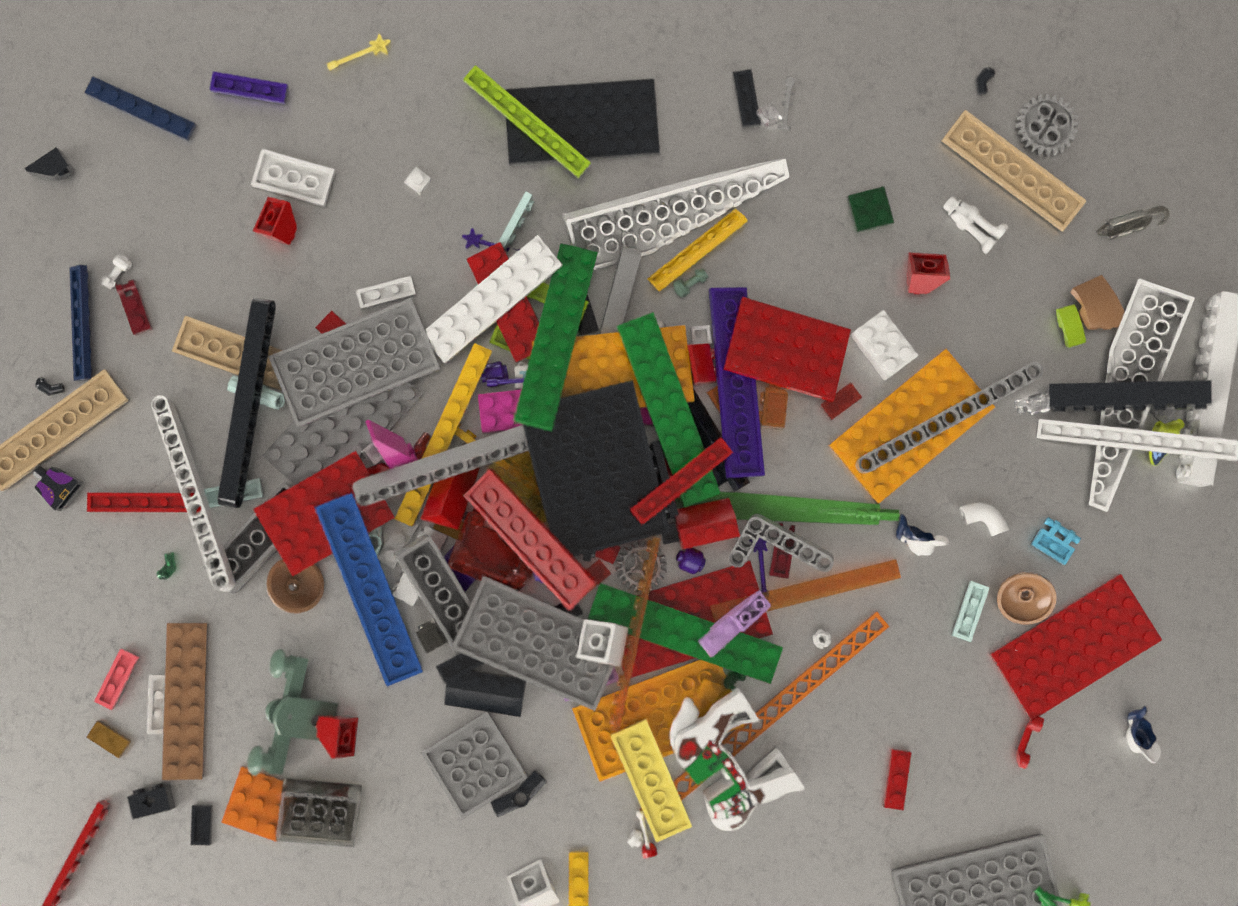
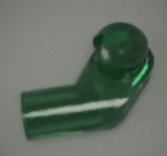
M174 552L164 554L165 565L157 571L158 579L167 580L176 571Z
M729 671L723 680V684L726 689H734L736 687L734 684H737L736 681H745L746 675Z

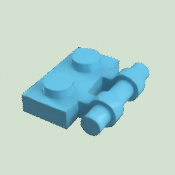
M1048 517L1044 524L1050 527L1049 530L1046 531L1041 528L1031 545L1060 564L1066 565L1075 550L1069 545L1070 542L1078 544L1081 538L1073 530H1068L1061 526L1059 521ZM1056 532L1065 536L1063 541L1054 536Z

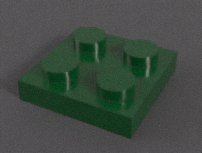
M885 186L847 196L856 233L894 223Z

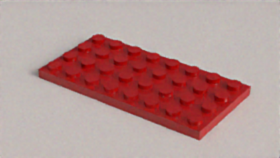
M747 561L741 567L730 566L636 596L716 623L730 610L760 590L751 561ZM766 611L745 631L740 632L758 639L773 635ZM627 634L621 666L626 680L692 660L695 657Z
M1118 574L991 652L990 656L1029 719L1033 720L1035 717L1041 716L1159 643L1162 639L1123 576Z

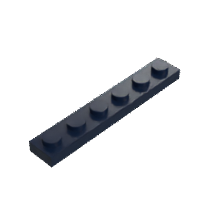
M92 76L84 92L96 100L186 141H189L196 127L194 122Z
M87 265L70 267L74 381L89 380L92 374Z

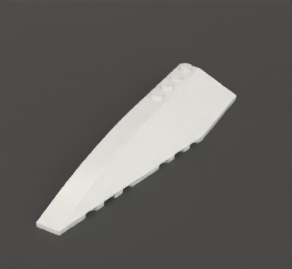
M783 158L727 170L563 214L571 246L598 252L594 270L618 263L623 246L642 251L641 256L652 254L658 248L672 243L673 240L690 233L696 227H701L726 213L730 208L737 207L750 197L753 198L766 188L769 189L789 178L787 162Z
M1139 278L1110 347L1105 383L1162 381L1195 297ZM1146 407L1144 411H1134V408H1126L1125 411H1114L1113 408H1105V411H1101L1100 426L1142 430L1151 407ZM1097 445L1089 500L1090 506L1108 512L1133 449Z

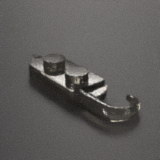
M1157 206L1147 210L1141 209L1106 220L1107 223L1099 228L1096 233L1109 237V239L1146 229L1151 223L1153 215L1163 213V219L1157 223L1160 226L1169 219L1170 212L1164 206Z

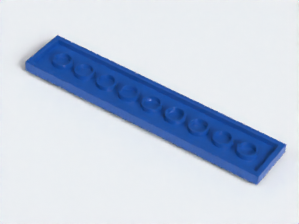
M349 493L315 506L386 686L422 673V667L353 494Z

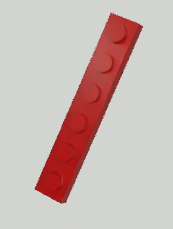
M722 437L632 507L630 511L643 525L730 456L733 451Z
M87 493V512H187L181 493ZM201 506L197 508L196 513L201 512Z
M101 800L95 805L42 906H58L62 900L60 895L63 890L65 891L71 883L69 878L72 873L78 870L81 864L79 862L81 856L85 855L89 850L90 845L88 843L91 837L94 838L100 829L98 824L106 818L109 812L107 808L110 803Z

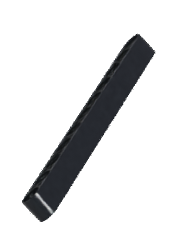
M254 298L250 305L218 492V504L221 506L240 508L243 503L276 311L274 300Z

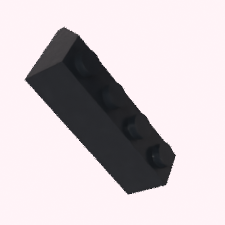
M471 670L446 683L444 705L521 717L527 681L514 676Z

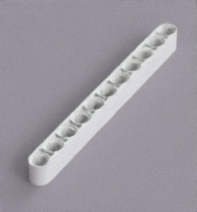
M158 395L151 402L152 410L211 584L217 590L229 592L235 586V579L178 412L173 401L165 396ZM166 402L165 407L161 409V405ZM171 419L172 422H171V424L167 427V422H168V420ZM177 436V442L173 444L172 441ZM183 454V459L179 462L178 458ZM189 471V477L184 479L185 473ZM193 489H195L196 492L194 496L191 497L190 493ZM201 506L202 510H201V512L197 515V514H196V510H197L198 507ZM205 524H207L208 528L203 533L202 528ZM211 542H213L214 546L209 551L208 546ZM220 560L219 567L215 569V562ZM226 578V584L221 587V580Z

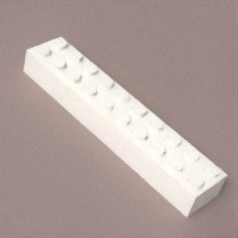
M1226 291L1215 294L1206 301L1205 309L1207 314L1202 322L1204 331L1203 336L1199 340V347L1201 349L1200 354L1196 358L1197 372L1192 381L1212 380V405L1207 406L1205 410H1195V407H1190L1186 415L1187 429L1184 430L1183 435L1219 439L1222 437L1238 344V294ZM1179 455L1181 464L1176 472L1177 483L1197 487L1213 485L1218 459Z

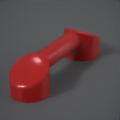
M1035 717L1025 726L1024 733L1016 750V761L1020 768L1026 769L1030 762L1031 756L1025 753L1032 731L1038 733L1041 731L1044 724V718Z

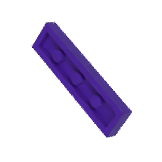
M213 71L209 90L216 93L285 104L289 86L285 83Z

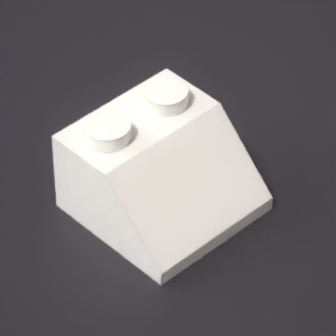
M584 619L576 658L621 667L629 628L617 624Z
M541 859L506 876L516 906H551L560 901L554 884Z

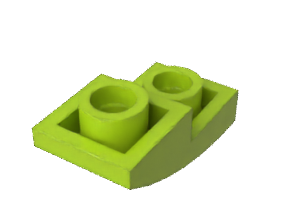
M1075 304L1056 309L1058 325L1063 329L1065 346L1070 348L1086 343L1083 325Z

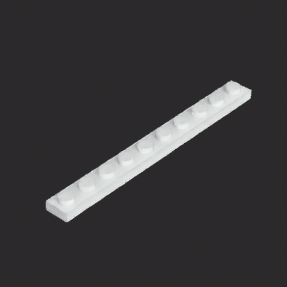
M1039 419L1037 439L1238 461L1237 440Z

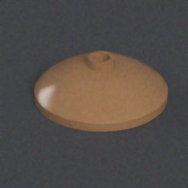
M281 559L270 569L266 587L270 599L278 608L289 613L298 614L311 610L319 603L324 592V579L315 564L292 576L283 559ZM289 585L294 586V591L289 589Z
M1022 572L1010 576L1001 584L997 593L998 608L1003 616L1014 623L1022 625L1035 624L1046 619L1053 612L1057 601L1056 591L1052 583L1046 577L1033 572Z

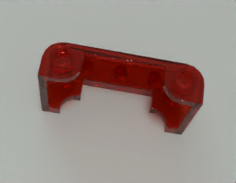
M470 510L466 515L450 555L449 567L480 581L485 576L520 591L531 580L533 571L495 530L484 526L485 519L480 513Z

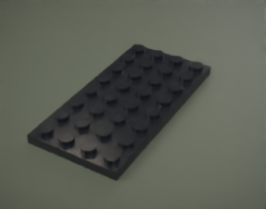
M654 79L505 89L587 160L660 154ZM506 118L509 165L558 162Z

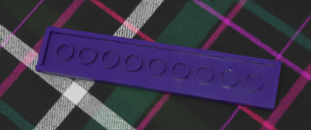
M747 287L709 289L722 438L733 451L725 459L726 478L765 476L756 379L723 370L741 298H748Z

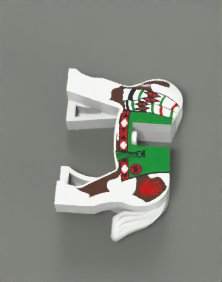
M739 688L714 703L706 715L699 718V711L691 698L686 697L684 699L681 709L672 723L670 741L678 762L697 786L721 770L723 773V778L703 790L707 812L716 827L722 830H736L746 823L752 811L758 805L776 800L786 793L800 792L805 789L778 747L744 775L731 752L721 742L724 735L732 728L741 724L755 723L759 720Z

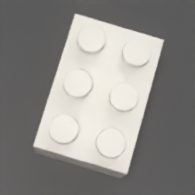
M884 310L850 335L884 381L918 356Z

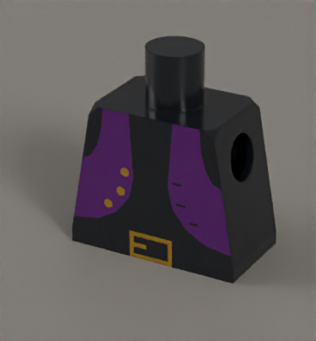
M39 466L33 472V475L40 480L36 484L35 489L55 511H62L84 483L57 467H50L47 471L42 466Z

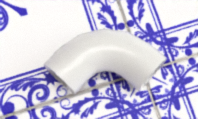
M977 502L959 507V512L965 525L977 521L984 522L991 536L1010 530L1001 512L990 504Z

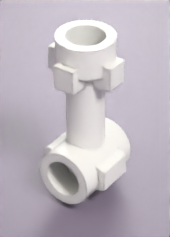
M119 254L114 258L113 264L115 268L108 277L104 275L101 284L110 290L117 285L115 280L122 270L128 272L132 267L130 259L124 255L121 256Z

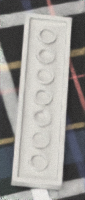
M537 235L425 329L431 347L441 360L447 363L561 268L563 264L542 238Z

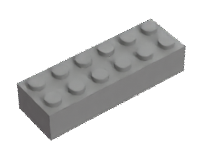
M283 481L266 501L292 486L288 482ZM255 512L223 545L235 579V586L229 592L237 593L277 550ZM220 560L215 562V569L219 567ZM226 578L221 580L223 586L226 584Z
M426 533L394 553V556L452 648L471 602L433 539ZM452 649L456 655L460 654V652Z

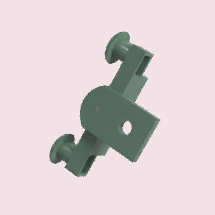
M283 649L276 650L271 656L269 663L270 673L274 678H279L283 672L285 673V678H287L283 698L271 701L265 709L268 721L274 724L275 727L272 746L268 748V752H263L261 746H255L250 751L247 767L252 775H257L261 769L271 774L283 775L291 737L319 741L316 736V724H311L312 717L315 715L318 717L335 716L338 704L335 702L300 698L309 659L296 655L286 656Z

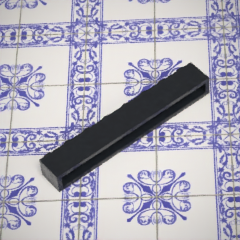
M1212 380L1049 384L1050 409H1054V412H1065L1066 409H1074V412H1084L1085 408H1093V411L1097 412L1105 411V408H1113L1114 411H1125L1126 408H1134V411H1144L1146 407H1154V410H1166V407H1174V410H1186L1187 407H1195V410H1205L1207 406L1212 405Z

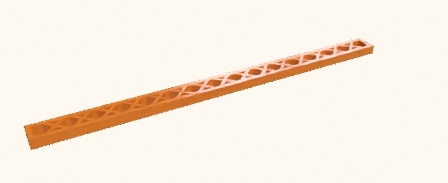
M878 612L872 614L755 712L758 719H763L760 729H752V723L744 724L745 726L732 731L721 742L723 744H733V752L731 754L733 757L884 632L889 625ZM875 618L883 625L877 631L870 630L871 621ZM858 632L866 633L863 643L855 642ZM844 644L851 645V653L849 655H841V646ZM828 657H837L836 665L833 668L826 667V659ZM814 669L822 670L819 680L811 679ZM800 681L807 682V689L804 692H796L797 683ZM784 694H792V702L789 705L781 704ZM770 706L778 707L775 717L767 716V708ZM740 731L748 732L745 742L737 741V733ZM686 771L673 781L676 790L680 781L689 782L686 791H677L681 801L698 787L695 783L692 785L694 781L690 776L685 778L688 775Z

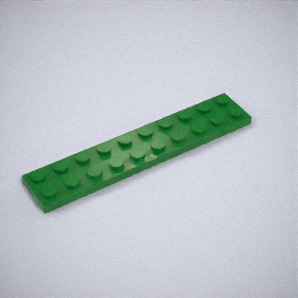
M560 243L557 258L563 266L553 273L513 422L549 431L553 429L598 255L596 251Z
M651 312L616 327L673 476L702 453L704 447L654 312ZM713 471L708 472L680 495L684 507L721 494Z
M602 583L599 584L587 619L629 628V635L769 684L772 682L783 650L781 646L739 632L720 651L711 657L698 641L710 631V627L715 623Z

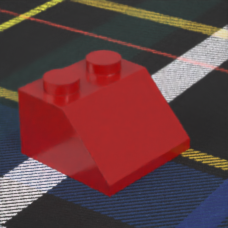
M710 344L687 345L693 387L716 383V367L713 366V359H715L714 348H710Z

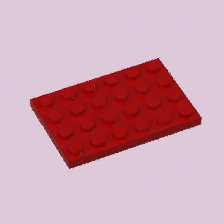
M742 297L723 370L833 402L851 329Z
M356 450L253 509L292 576L333 554L315 506L352 493L368 533L395 518L385 499L365 506L357 503L353 484L371 475Z

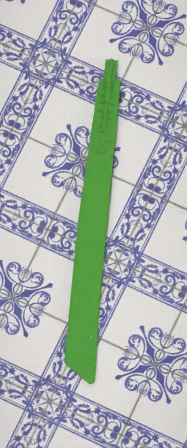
M720 492L721 494L693 504L698 505L729 498L736 520H749L752 515L761 514L772 521L879 525L880 520L899 521L900 516L899 510L880 509V504L739 492ZM676 498L677 509L684 508L681 498Z

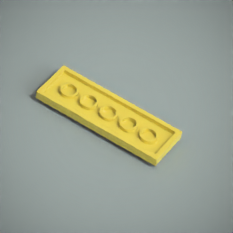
M644 719L610 734L656 842L691 828L692 824L647 720Z

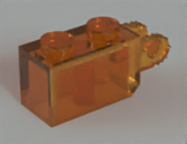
M769 383L764 392H760L759 403L762 404V411H759L760 428L783 430L785 428L788 393L785 389H781L780 386Z

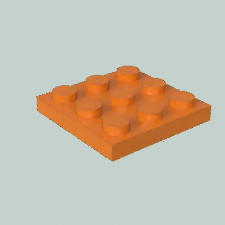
M242 766L221 823L277 842L297 785L262 772L252 775L248 767Z

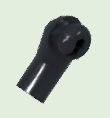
M986 67L977 76L976 82L979 95L988 93L987 81L995 76L993 68Z
M42 377L36 380V389L47 396L65 392L63 383L50 385Z

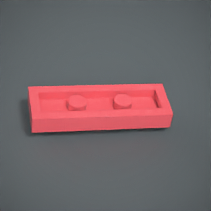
M123 648L119 650L94 702L110 710L114 709L139 656Z

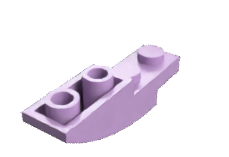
M757 591L712 625L710 631L698 642L708 655L713 657L740 631H745L771 607V604L760 591Z

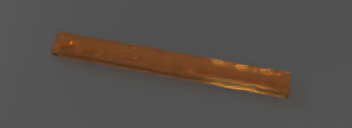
M652 537V540L647 542L646 551L649 552L648 560L644 559L642 571H645L644 579L640 578L638 590H641L640 598H635L633 609H637L635 617H631L629 628L633 629L632 635L627 636L625 647L629 648L627 656L623 655L621 667L625 668L623 675L619 674L617 686H620L619 694H615L613 701L616 710L615 714L611 713L609 725H612V730L618 732L620 731L661 538Z
M894 559L762 592L771 604V607L765 612L899 579L901 575L897 560ZM750 596L710 605L714 622L716 623Z

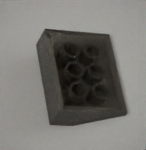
M283 778L275 841L354 847L361 805L362 785Z

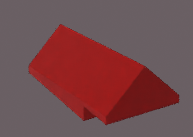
M481 467L434 482L421 519L459 530L469 503L464 495L474 486Z

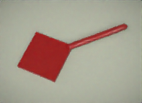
M331 310L315 328L321 334L346 325V323Z

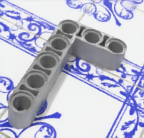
M754 514L749 518L729 556V562L732 566H743L760 537L820 571L827 572L832 569L834 564V557L829 551L761 514ZM759 520L762 526L754 528L751 522ZM775 529L779 535L771 537L768 531ZM748 536L752 539L753 543L747 545L743 542L742 538ZM789 538L794 539L796 545L790 547L785 541ZM805 548L812 549L813 554L811 556H806L803 554L802 550ZM740 553L743 556V560L737 561L733 555ZM826 557L830 560V564L822 565L820 559Z

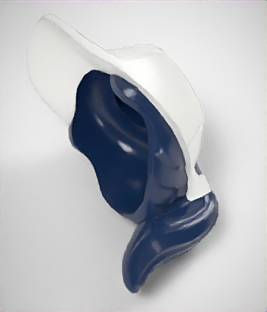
M900 514L896 536L898 540L907 543L909 549L918 556L931 555L936 546L949 545V540L946 537L933 536L932 533H925L918 527L908 525L905 515Z
M1144 706L1142 709L1134 710L1128 714L1127 718L1130 727L1128 728L1126 738L1133 752L1142 753L1151 763H1155L1161 757V749L1156 741L1157 738L1153 733L1151 723L1144 718L1147 713V707Z

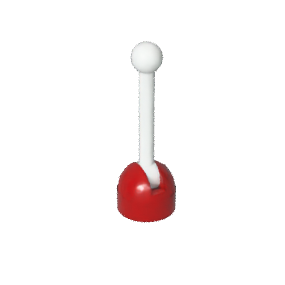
M639 810L636 815L640 819L645 844L641 849L643 858H651L657 856L658 852L656 846L648 840L643 819L644 812Z

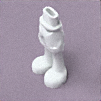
M953 196L943 206L949 212L948 216H951L960 230L966 229L981 243L982 252L985 254L989 252L1008 229L1006 224L999 226L990 224L979 214L977 207L969 205L961 199L958 201ZM973 223L983 228L991 237L983 234Z

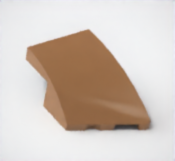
M1102 275L1082 283L1071 290L1070 293L1082 306L1078 313L1081 321L1088 329L1101 328L1110 330L1112 327H1119L1125 312L1115 292Z

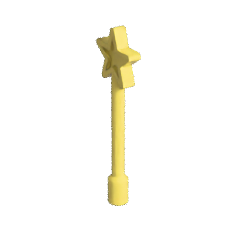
M378 34L377 41L369 42L371 47L326 64L328 69L332 70L342 63L374 51V55H377L380 51L388 54L386 46L391 41L390 39L382 40L381 35Z

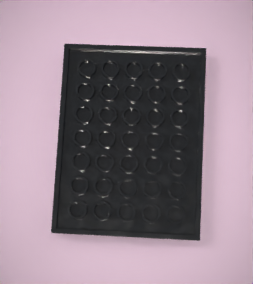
M633 380L560 398L552 431L522 424L548 529L574 557L670 532L665 508L643 525L630 511L632 507L659 487Z

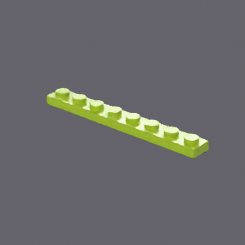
M475 65L463 78L467 85L578 179L591 165L590 161Z

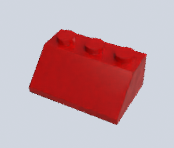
M729 498L677 509L678 516L674 519L682 549L740 537L736 516Z

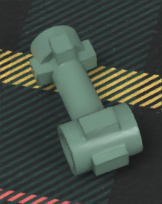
M703 268L695 270L696 275L684 282L683 279H680L673 284L674 291L678 296L680 295L683 298L691 292L689 290L690 287L699 281L702 284L706 282L708 275Z

